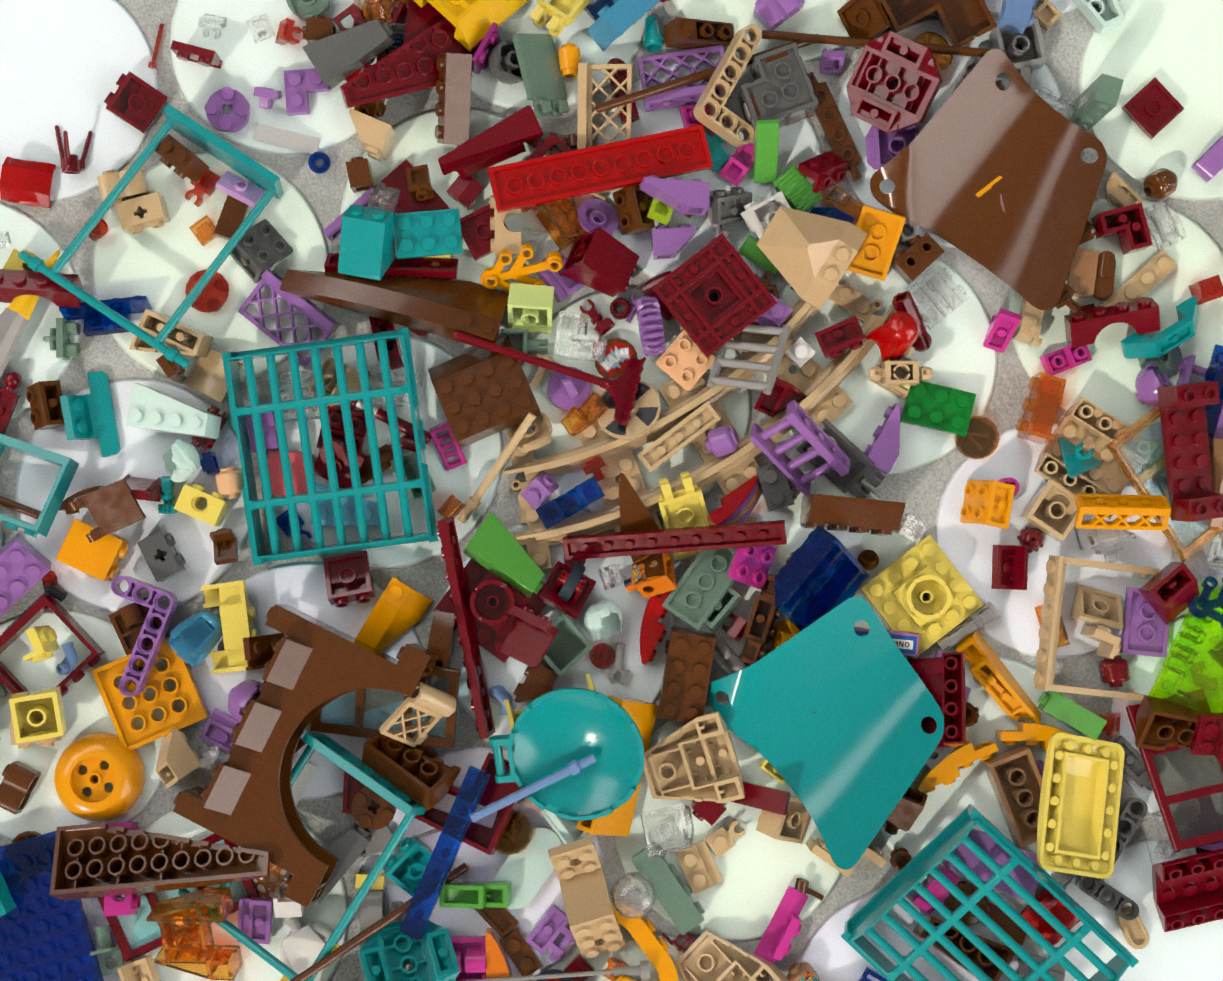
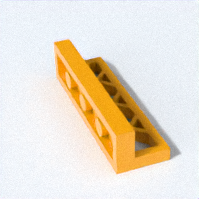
M1076 493L1074 501L1078 511L1074 525L1076 528L1166 530L1171 507L1166 496ZM1084 514H1093L1095 516L1090 521H1082ZM1109 515H1116L1118 517L1112 522L1104 520ZM1132 515H1139L1140 517L1135 522H1128L1126 520ZM1154 516H1162L1160 523H1151L1149 520Z

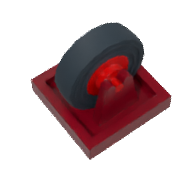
M557 561L537 599L577 620L597 581L583 574L586 568L584 565L576 562L571 568Z

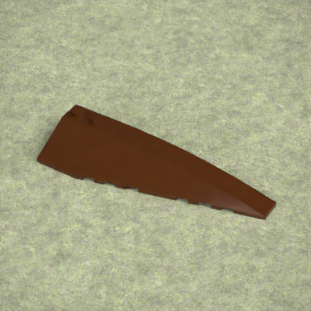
M287 269L280 286V290L464 344L468 343L453 338L452 334L454 331H460L496 343L508 307L509 292L488 289L481 284L471 281L383 276L379 281L337 272Z
M103 823L57 827L50 895L61 900L185 889L268 877L270 852L215 844L202 840H192L190 838L161 833H151L120 826H110Z

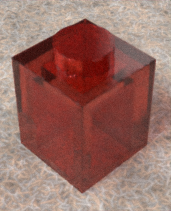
M1219 275L1188 286L1191 295L1197 297L1198 306L1223 297V285Z

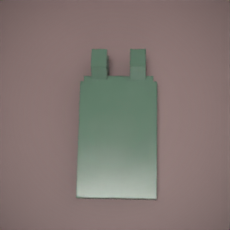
M515 34L512 39L527 99L533 100L536 117H545V113L551 112L554 117H561L563 113H568L567 94L552 35Z

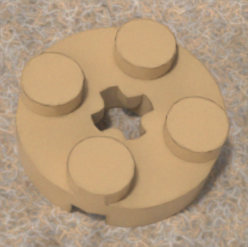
M542 412L541 415L536 416L529 427L534 431L531 433L526 432L516 448L520 452L526 453L551 442L552 424L545 413ZM521 423L508 428V436L510 439L517 431Z

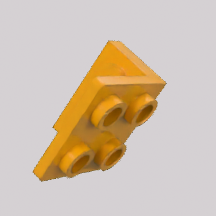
M967 480V485L964 489L963 507L960 512V522L1008 529L1016 485L994 480Z

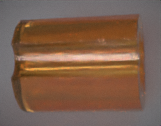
M452 493L437 511L444 518L454 516L455 519L466 505Z

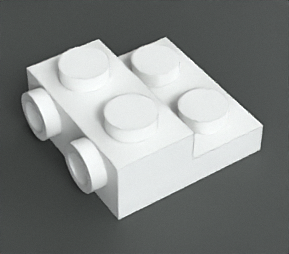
M772 191L760 197L762 202L757 204L756 200L745 205V211L740 213L750 233L755 231L759 240L779 207L790 208L782 191L775 195Z

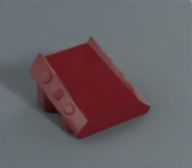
M129 474L124 477L137 500L161 502L162 486L160 477L156 480L130 477Z

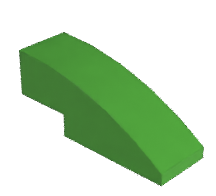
M756 120L753 146L754 183H772L776 180L779 120Z
M477 881L439 884V907L483 909L485 907L508 908L512 904V882Z

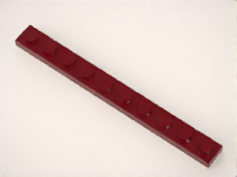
M454 516L445 517L437 521L436 529L438 536L441 538V555L445 559L446 564L445 576L450 584L449 596L454 605V621L458 625L459 630L458 642L463 650L462 663L467 671L468 677L466 682L472 696L471 708L475 711V729L479 732L480 739H486L496 732L473 613L470 609V598Z
M785 520L564 536L562 542L565 560L784 545L787 544Z

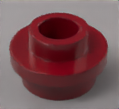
M622 297L614 299L610 304L611 315L619 320L627 318L632 311L630 302ZM623 305L625 310L621 313L618 312L617 308Z

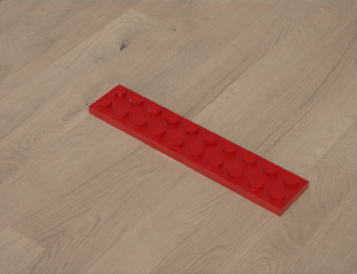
M703 124L490 167L487 171L497 213L641 184L643 178L648 176H658L665 179L712 169L713 164Z

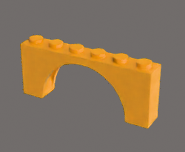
M607 695V697L622 706L632 717L640 731L644 751H647L650 746L659 705L643 700ZM641 780L635 792L625 804H622L606 816L592 820H578L577 829L592 835L629 836Z

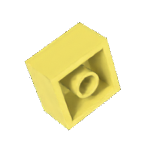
M60 686L15 693L9 698L16 744L64 736L66 733L67 725Z

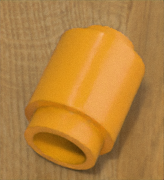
M574 43L563 44L562 48L558 50L560 71L563 73V77H577L578 63H581L580 48L575 47Z

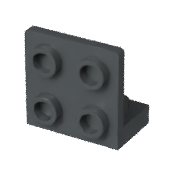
M264 219L249 228L230 255L257 284L262 279L261 275L266 269L291 255L294 250L270 222Z

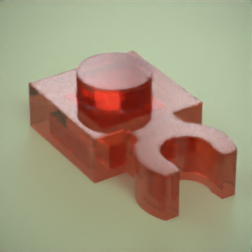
M208 169L196 184L192 181L190 182L195 187L187 191L184 198L189 201L192 196H197L194 205L197 207L201 206L203 195L206 194L210 197L216 189V182L221 177Z

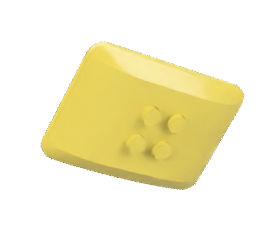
M1054 733L1050 737L1043 770L1037 827V863L1042 869L1107 879L1112 875L1125 758L1124 749L1120 744L1098 739L1093 740L1067 733Z

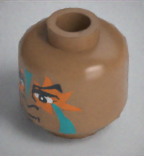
M795 962L788 968L789 973L786 978L789 981H820L819 975L807 962Z

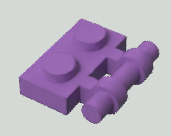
M553 904L525 941L542 955L549 948L553 952L548 958L555 963L559 957L562 958L565 955L567 947L572 941L575 942L570 928L566 926L568 923L567 914ZM561 932L565 937L557 944L554 940Z

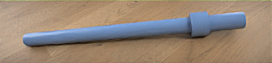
M593 753L578 761L575 759L567 763L568 766L469 814L470 818L474 823L571 774L574 776L580 773L581 769L597 762Z

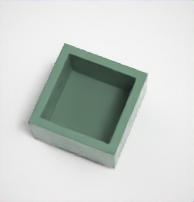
M565 613L552 623L558 630V633L544 656L545 661L560 677L594 647Z

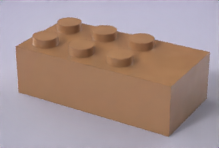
M1020 744L995 754L994 757L983 760L982 763L1012 840L1022 848L1037 842L1042 778L1030 748Z

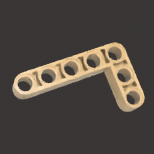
M750 24L737 31L693 110L695 118L734 147L749 144L755 137L754 128L724 106L762 38L760 28L754 24ZM746 33L750 36V41L747 39ZM736 51L739 53L740 59L737 58ZM725 70L729 71L730 78L726 75ZM715 87L719 90V96L715 92ZM705 106L709 109V115L705 112ZM722 119L726 121V127L723 126ZM740 131L743 133V140L739 136Z

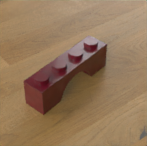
M0 269V302L12 303L13 299L18 296L35 295L50 300L56 306L80 308V298L41 272ZM59 273L83 289L79 274Z
M1142 297L1133 302H1118L1114 306H1098L1093 308V310L1072 312L1069 315H1064L1066 340L1072 348L1094 344L1100 331L1113 323H1127L1132 326L1138 335L1160 330L1159 305L1153 298Z

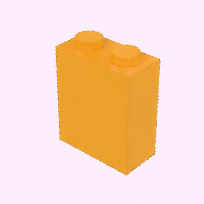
M74 519L55 560L102 581H111L119 572L120 567H118L121 558L123 559L129 550L127 546L129 541L110 533L90 543L86 534L91 533L90 531L97 528V526L82 519Z

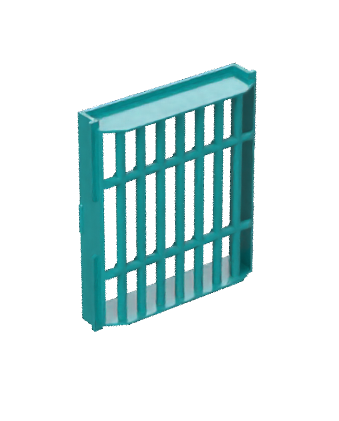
M409 327L399 328V330L222 353L233 430L237 432L245 487L242 489L253 565L408 543L438 541L428 464H426L423 422L420 419L418 407L419 398ZM401 339L407 384L392 386L386 341ZM377 342L384 388L370 389L364 344ZM355 345L361 391L348 392L342 347ZM333 348L339 394L326 395L319 350ZM310 351L317 397L303 398L297 353ZM288 354L294 400L281 401L275 356ZM266 357L272 403L259 404L253 359ZM244 360L250 406H244L238 361ZM407 393L420 474L419 479L412 480L405 479L394 395ZM385 397L396 482L383 483L372 398ZM362 399L375 483L374 485L361 486L349 403L350 401ZM328 404H341L352 481L351 488L339 489L327 408ZM318 406L330 485L329 491L317 492L305 407ZM295 408L308 493L298 495L294 492L283 410ZM273 411L286 496L276 498L272 495L261 413ZM246 415H252L264 497L261 500H258ZM421 487L428 532L413 534L407 489ZM398 490L404 535L391 537L385 492ZM376 493L382 538L369 539L363 495ZM354 496L360 541L347 542L341 498ZM332 499L338 544L325 545L318 501ZM310 503L316 547H302L296 504ZM287 505L294 549L281 551L274 507ZM261 508L266 510L272 551L270 553L265 551L259 510Z
M971 804L845 922L844 933L841 935L855 951L888 981H911L903 973L904 971L916 981H929L912 965L920 956L946 980L961 981L928 950L936 941L980 981H993L944 935L952 926L1012 981H1036L1040 977L1044 981H1058L1047 971L1056 962L1077 981H1119L1129 966L1133 968L1139 963V960L1069 896L1052 876L1041 867L1039 868ZM976 824L1012 856L1003 866L994 861L968 836ZM961 842L994 872L987 881H983L952 852ZM946 858L978 888L971 896H966L936 868L943 859ZM1018 864L1026 869L1084 923L1076 932H1071L1009 874ZM928 874H931L962 904L955 911H950L920 881ZM1003 880L1059 932L1066 941L1059 947H1054L1003 900L993 888ZM914 889L945 920L939 926H934L904 896ZM985 895L1049 954L1042 963L1037 962L976 905ZM896 904L929 933L923 941H918L888 913ZM970 911L1033 971L1026 977H1021L970 930L960 918ZM880 919L913 948L907 956H902L872 928ZM1090 931L1096 934L1116 953L1108 963L1105 964L1081 941ZM863 934L869 936L882 950H884L897 963V965L895 966L889 959H887L874 945H872L863 936ZM1073 947L1099 970L1090 979L1064 956Z

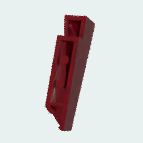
M527 105L438 159L443 175L455 171L458 172L459 176L467 177L525 152L526 149L523 142L544 136L532 107Z

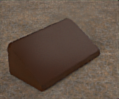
M989 902V910L986 914L1022 946L1027 933L997 905Z

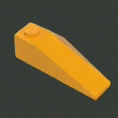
M393 577L356 636V639L382 651L420 621L433 600L398 577Z

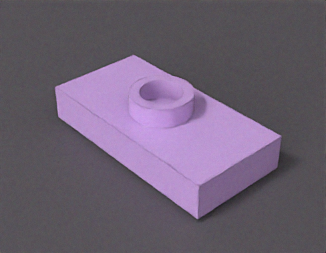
M228 170L216 182L215 187L253 208L266 192L265 189Z

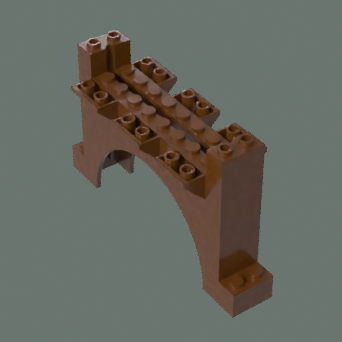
M275 604L266 614L267 621L265 625L289 637H282L274 645L273 651L275 653L263 668L264 675L262 679L265 681L259 689L261 694L258 699L246 703L242 710L244 716L241 722H238L233 728V738L231 740L233 744L228 753L230 754L228 761L215 766L211 773L213 779L209 786L207 785L204 789L196 786L179 792L174 800L176 805L173 812L240 847L270 852L271 863L293 874L289 875L284 884L286 890L283 896L308 908L320 900L339 859L314 840L305 828L295 807L291 785V770L300 737L321 709L349 692L359 689H384L411 698L419 681L426 683L439 655L413 643L406 644L405 647L402 646L397 653V659L290 605Z

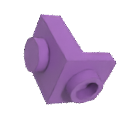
M543 471L520 495L537 510L559 488V485L551 475Z

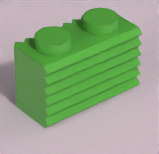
M794 165L787 169L772 184L777 193L783 192L789 206L795 210L808 212L822 198L821 192H813V184H810L806 179L807 176L798 172V168Z

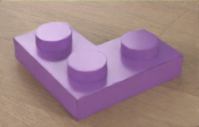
M315 68L284 70L287 115L310 114L308 93L329 92L330 86L324 83Z

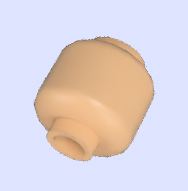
M238 466L221 468L220 472L215 476L218 493L227 495V499L241 497L240 493L245 487L242 470L238 469Z

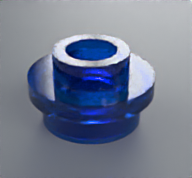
M324 152L313 153L308 160L309 168L317 174L325 173L330 167L328 155ZM318 160H323L322 166H316Z

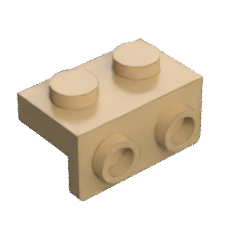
M1094 624L1091 627L1083 626L1080 632L1081 635L1100 642L1095 655L1113 659L1120 652V641L1122 638L1112 635L1111 629Z
M152 955L132 960L118 968L121 981H161Z

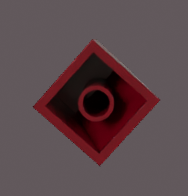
M597 227L576 238L560 274L614 297L618 294H623L630 285L629 279L637 269V261L640 256L602 228Z

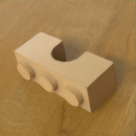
M490 195V208H494V217H490V229L495 230V239L490 241L491 252H495L497 259L499 258V252L507 249L512 252V258H517L522 246V233L509 231L504 226V223L512 215H522L521 208L497 213L494 196Z

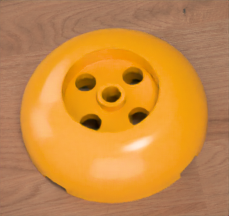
M96 732L84 735L73 741L58 759L54 774L56 793L64 807L81 819L93 822L115 819L128 812L142 794L145 784L143 760L137 749L130 751L120 742L116 734ZM103 760L109 764L108 769L101 767ZM81 765L87 767L86 774L80 770ZM108 782L114 786L110 792L105 789V785ZM86 787H89L92 791L90 796H87L84 792Z

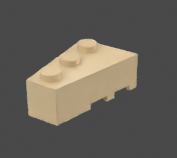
M145 309L138 327L156 337L171 317L155 310ZM179 321L163 343L180 351V355L206 357L214 337ZM135 335L129 347V350L161 353Z

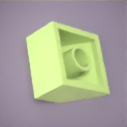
M510 283L508 328L527 329V332L552 334L554 286Z

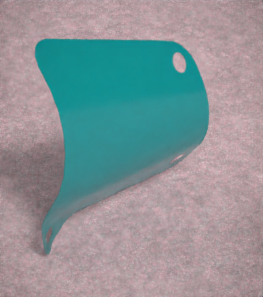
M860 597L848 598L756 663L741 671L713 681L708 687V699L715 712L719 711L727 728L757 750L788 783L814 820L833 862L838 868L848 870L857 864L936 749L944 733V716L939 705L895 644L870 605ZM859 620L866 621L870 626V631L865 636H859L854 631V625ZM718 691H723L728 695L729 702L726 705H720L716 701L715 694ZM926 716H930L936 721L937 728L932 734L925 733L921 728V721Z

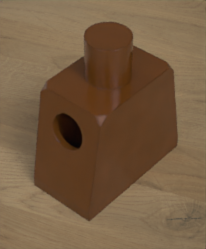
M909 787L885 821V831L891 835H896L899 829L909 831L922 812L928 795Z

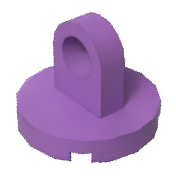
M554 372L551 375L547 386L549 399L555 406L564 410L580 408L586 403L591 390L589 382L558 372Z

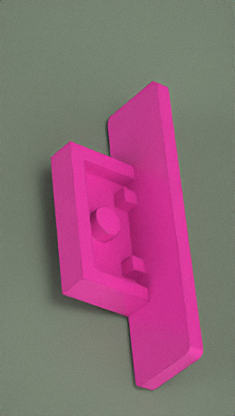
M792 886L787 887L754 954L773 964L776 959L781 961L783 956L787 957L792 947L790 942L793 936L797 937L802 928L799 915L808 899L807 894L800 893Z

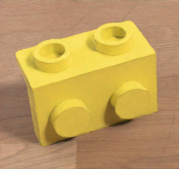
M50 625L36 626L25 630L34 652L23 656L24 661L32 660L35 663L41 660L42 662L54 657L53 652L60 650L56 641L58 639L57 634L53 628H50Z

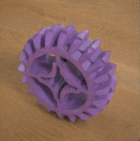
M655 296L637 299L636 312L643 353L646 356L663 354L666 348L658 299Z

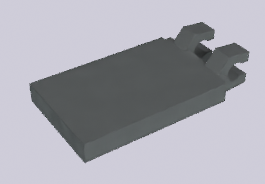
M825 418L819 424V427L850 459L849 473L842 477L833 470L825 473L824 476L844 494L849 491L856 498L866 499L871 490L861 481L865 479L876 489L882 483L885 476L878 469H874L876 467L875 463ZM804 440L796 450L803 454L812 449L813 446ZM819 455L809 460L816 468L827 463Z

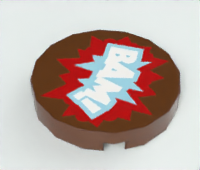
M620 338L608 339L596 350L594 357L595 367L602 377L616 378L624 373L631 358L638 359L637 352L627 340Z

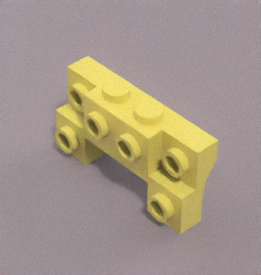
M246 580L201 586V591L204 590L205 595L203 608L219 606L225 649L210 652L209 656L212 657L214 668L211 670V673L219 674L246 670L248 664L244 655L243 638L258 636L257 628H254L253 619L256 618L255 608L248 601Z

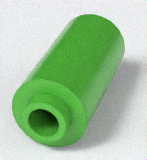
M749 234L739 249L738 254L769 271L774 276L777 272L780 273L756 245L759 240Z

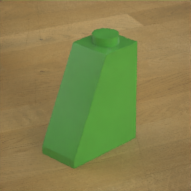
M1045 691L1038 700V703H1040L1037 707L1038 709L1087 738L1097 740L1107 723L1105 719L1056 691Z

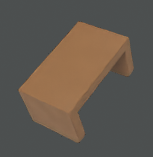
M1077 248L1067 285L1075 291L1073 297L1089 298L1094 295L1099 251Z

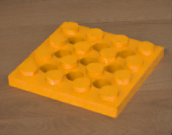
M169 638L164 639L143 692L130 696L135 700V706L132 709L125 706V699L128 696L123 695L116 684L117 678L123 676L131 654L91 671L120 742L130 751L168 735L175 728L180 730L209 717L188 664L177 656V651L171 649L167 643ZM150 645L146 648L151 650L153 645ZM161 658L165 659L168 663L165 671H161L157 667V662ZM139 659L136 664L137 668H145V662ZM168 679H173L176 682V689L174 691L167 690L165 684ZM130 680L128 687L133 692L137 686L135 681ZM147 688L155 690L156 696L153 700L146 698L145 691ZM177 699L182 700L185 704L182 712L174 708V703ZM156 708L164 711V718L162 720L155 719L154 710ZM136 717L143 719L144 725L142 729L134 727L133 720Z

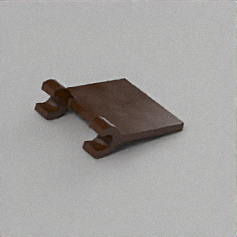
M125 478L86 495L76 497L72 502L68 503L72 512L86 506L98 526L92 529L91 533L86 534L90 543L146 518Z

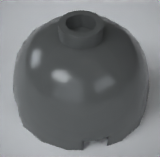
M507 38L499 42L491 50L488 62L490 71L495 79L501 83L513 85L522 82L523 79L513 39Z

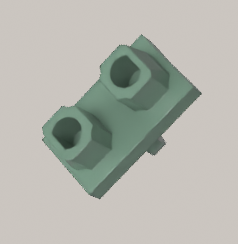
M56 318V328H50V336H43V342H49L50 350H56V358L70 360V357L81 355L80 344L70 343V335H80L81 325L64 318Z

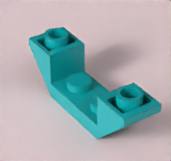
M1194 295L1176 306L1178 321L1152 338H1148L1145 334L1138 335L1135 332L1123 339L1121 346L1124 357L1126 359L1160 358L1195 336L1199 318L1197 297Z

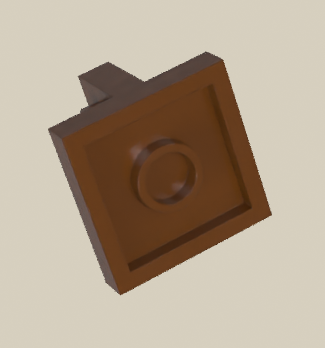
M850 0L837 11L850 37L876 39L892 31L889 27L891 23L879 0Z

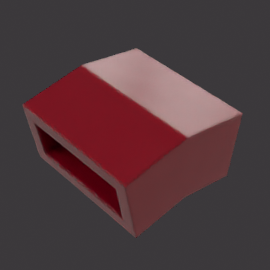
M471 175L467 177L458 176L446 192L464 208L468 209L484 189V186Z

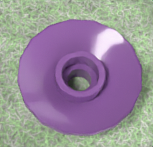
M591 198L581 203L578 208V221L587 232L600 227L612 235L617 230L619 224L618 216L609 203L601 199Z

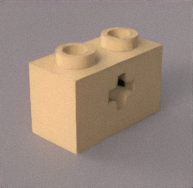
M159 192L115 203L121 227L127 233L139 234L145 228H160L165 225L164 223L170 222L164 196ZM143 211H146L147 213L144 214V218H141L140 216H143Z

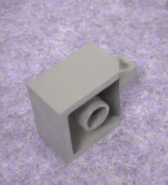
M1038 18L1033 19L1032 25L1030 27L1027 26L1023 34L997 27L990 33L991 48L1005 50L1007 57L1030 85L1032 83L1030 74L1033 73V70L1040 69L1046 63V51ZM1006 73L998 74V78L1008 76Z

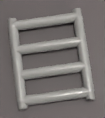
M750 324L741 332L779 336L777 345L730 340L717 350L707 386L714 388L715 385L760 390L766 395H771L791 327L786 324L783 327ZM727 349L774 354L771 364L724 358ZM721 367L768 372L766 382L720 377L719 373Z

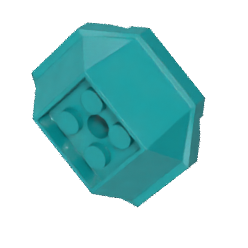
M419 916L387 925L369 937L359 950V958L365 981H456L460 972L448 928L441 925L438 926ZM409 964L414 969L406 971L402 966Z

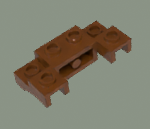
M768 573L763 590H761L760 594L756 595L743 636L746 637V641L739 656L742 658V662L752 665L766 655V649H763L764 645L769 643V640L774 639L777 629L774 627L776 618L780 619L783 611V606H780L782 601L779 598H783L786 592L787 585H784L785 579Z

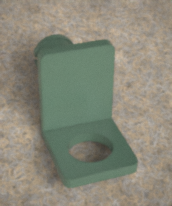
M502 328L500 330V334L521 335L522 352H548V347H544L548 345V339H529L527 337V329Z
M110 925L95 928L98 948H96V951L90 952V956L99 954L103 976L118 973V968L124 965L123 955L119 946L112 945ZM109 956H115L118 959V965L114 969L107 967L106 960Z

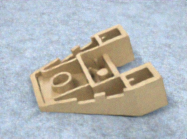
M708 930L676 961L684 981H789L775 964Z

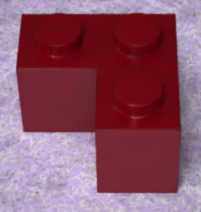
M1142 202L1101 212L1091 218L1092 225L1097 231L1095 235L1096 240L1118 234L1123 255L1142 251L1153 245Z

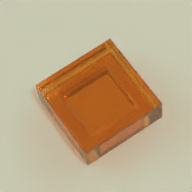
M208 215L189 227L202 246H205L217 237L214 236L216 226Z

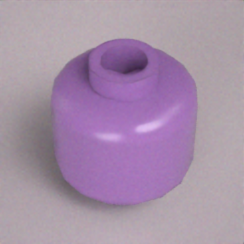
M723 425L708 432V439L705 440V445L709 453L713 452L715 456L722 457L736 451L737 445H739V438L734 428Z

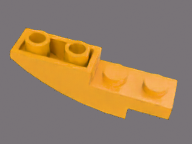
M1018 721V730H996V739L1003 741L1004 745H1016V741H1025L1026 745H1039L1040 741V748L1047 750L1052 734L1071 733L1041 723Z
M966 740V744L958 746L933 770L927 767L915 782V789L923 793H929L934 791L937 785L942 783L943 785H949L956 782V778L961 776L958 767L964 769L972 766L975 760L981 758L983 761L994 757L993 753L999 751L996 743L989 740L973 747L972 743Z

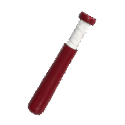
M363 400L351 401V407H358L364 410ZM373 406L375 418L389 425L387 411ZM397 416L399 431L414 438L413 424ZM424 430L425 443L427 445L432 437L428 431Z

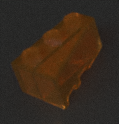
M1039 372L1031 377L1028 388L1031 389L1029 397L1024 399L1022 405L1024 410L1023 417L1019 418L1016 425L1017 437L1039 444L1054 441L1055 435L1051 434L1053 423H1058L1059 416L1056 415L1058 405L1062 404L1066 379Z

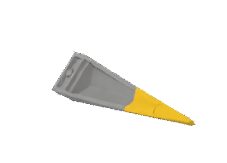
M60 249L50 257L45 265L51 268L55 264L60 254ZM18 296L0 314V381L40 296Z

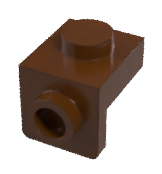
M221 528L210 532V538L213 541L215 564L222 565L238 562L237 537L232 529Z

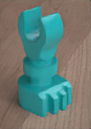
M162 476L163 496H161V500L164 501V504H158V513H178V510L174 509L175 504H173V500H175V495H172L174 481L170 479V476Z

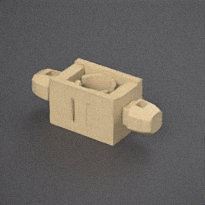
M885 361L882 363V369L880 366L870 368L868 370V377L871 380H880L882 378V386H915L919 384V378L920 380L932 378V368L925 366L919 368V361ZM896 368L903 369L905 373L909 372L904 379L898 378L896 374L891 375V373L896 371Z

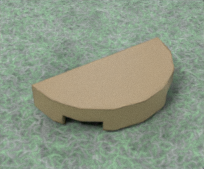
M1114 171L1110 172L1106 179L1105 191L1111 203L1121 208L1144 201Z

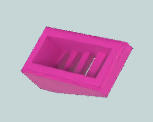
M448 421L429 429V433L447 471L467 463L462 448L456 443ZM448 430L449 432L440 437L437 436L442 431ZM449 438L452 439L451 442L446 443V444H444V445H441V443H440V442H442V441H444V440H447V439H449ZM455 446V450L444 453V450ZM459 454L460 458L448 462V458Z

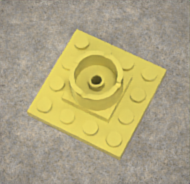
M927 535L859 588L892 631L919 633L918 656L968 618L971 613L984 605L931 535ZM924 593L927 594V599L925 601L922 598Z

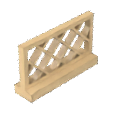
M578 63L577 150L592 147V140L598 134L607 141L605 144L612 143L620 133L626 140L631 139L632 103L626 104L627 113L623 110L626 105L617 107L618 109L610 117L601 112L607 120L598 129L593 124V117L597 114L596 110L593 112V106L595 107L596 105L593 102V96L601 90L607 97L604 101L606 102L612 100L621 89L627 95L631 94L632 64L588 65L587 63ZM593 70H603L608 76L598 85L593 80ZM618 70H627V78L620 84L613 75ZM611 78L618 87L609 96L602 87ZM620 112L627 117V122L621 128L612 121ZM609 123L618 130L610 139L601 132Z

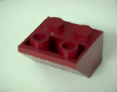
M1184 562L1169 563L1139 589L1140 593L1166 625L1200 597L1197 579Z

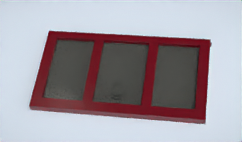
M1203 689L1162 698L1200 712H1211ZM1140 704L1125 707L1134 736L1136 733V713ZM1187 745L1185 749H1178L1177 746L1165 747V750L1161 751L1139 747L1173 851L1180 852L1181 850L1222 841L1223 761H1218L1213 755H1192L1189 750L1190 745Z

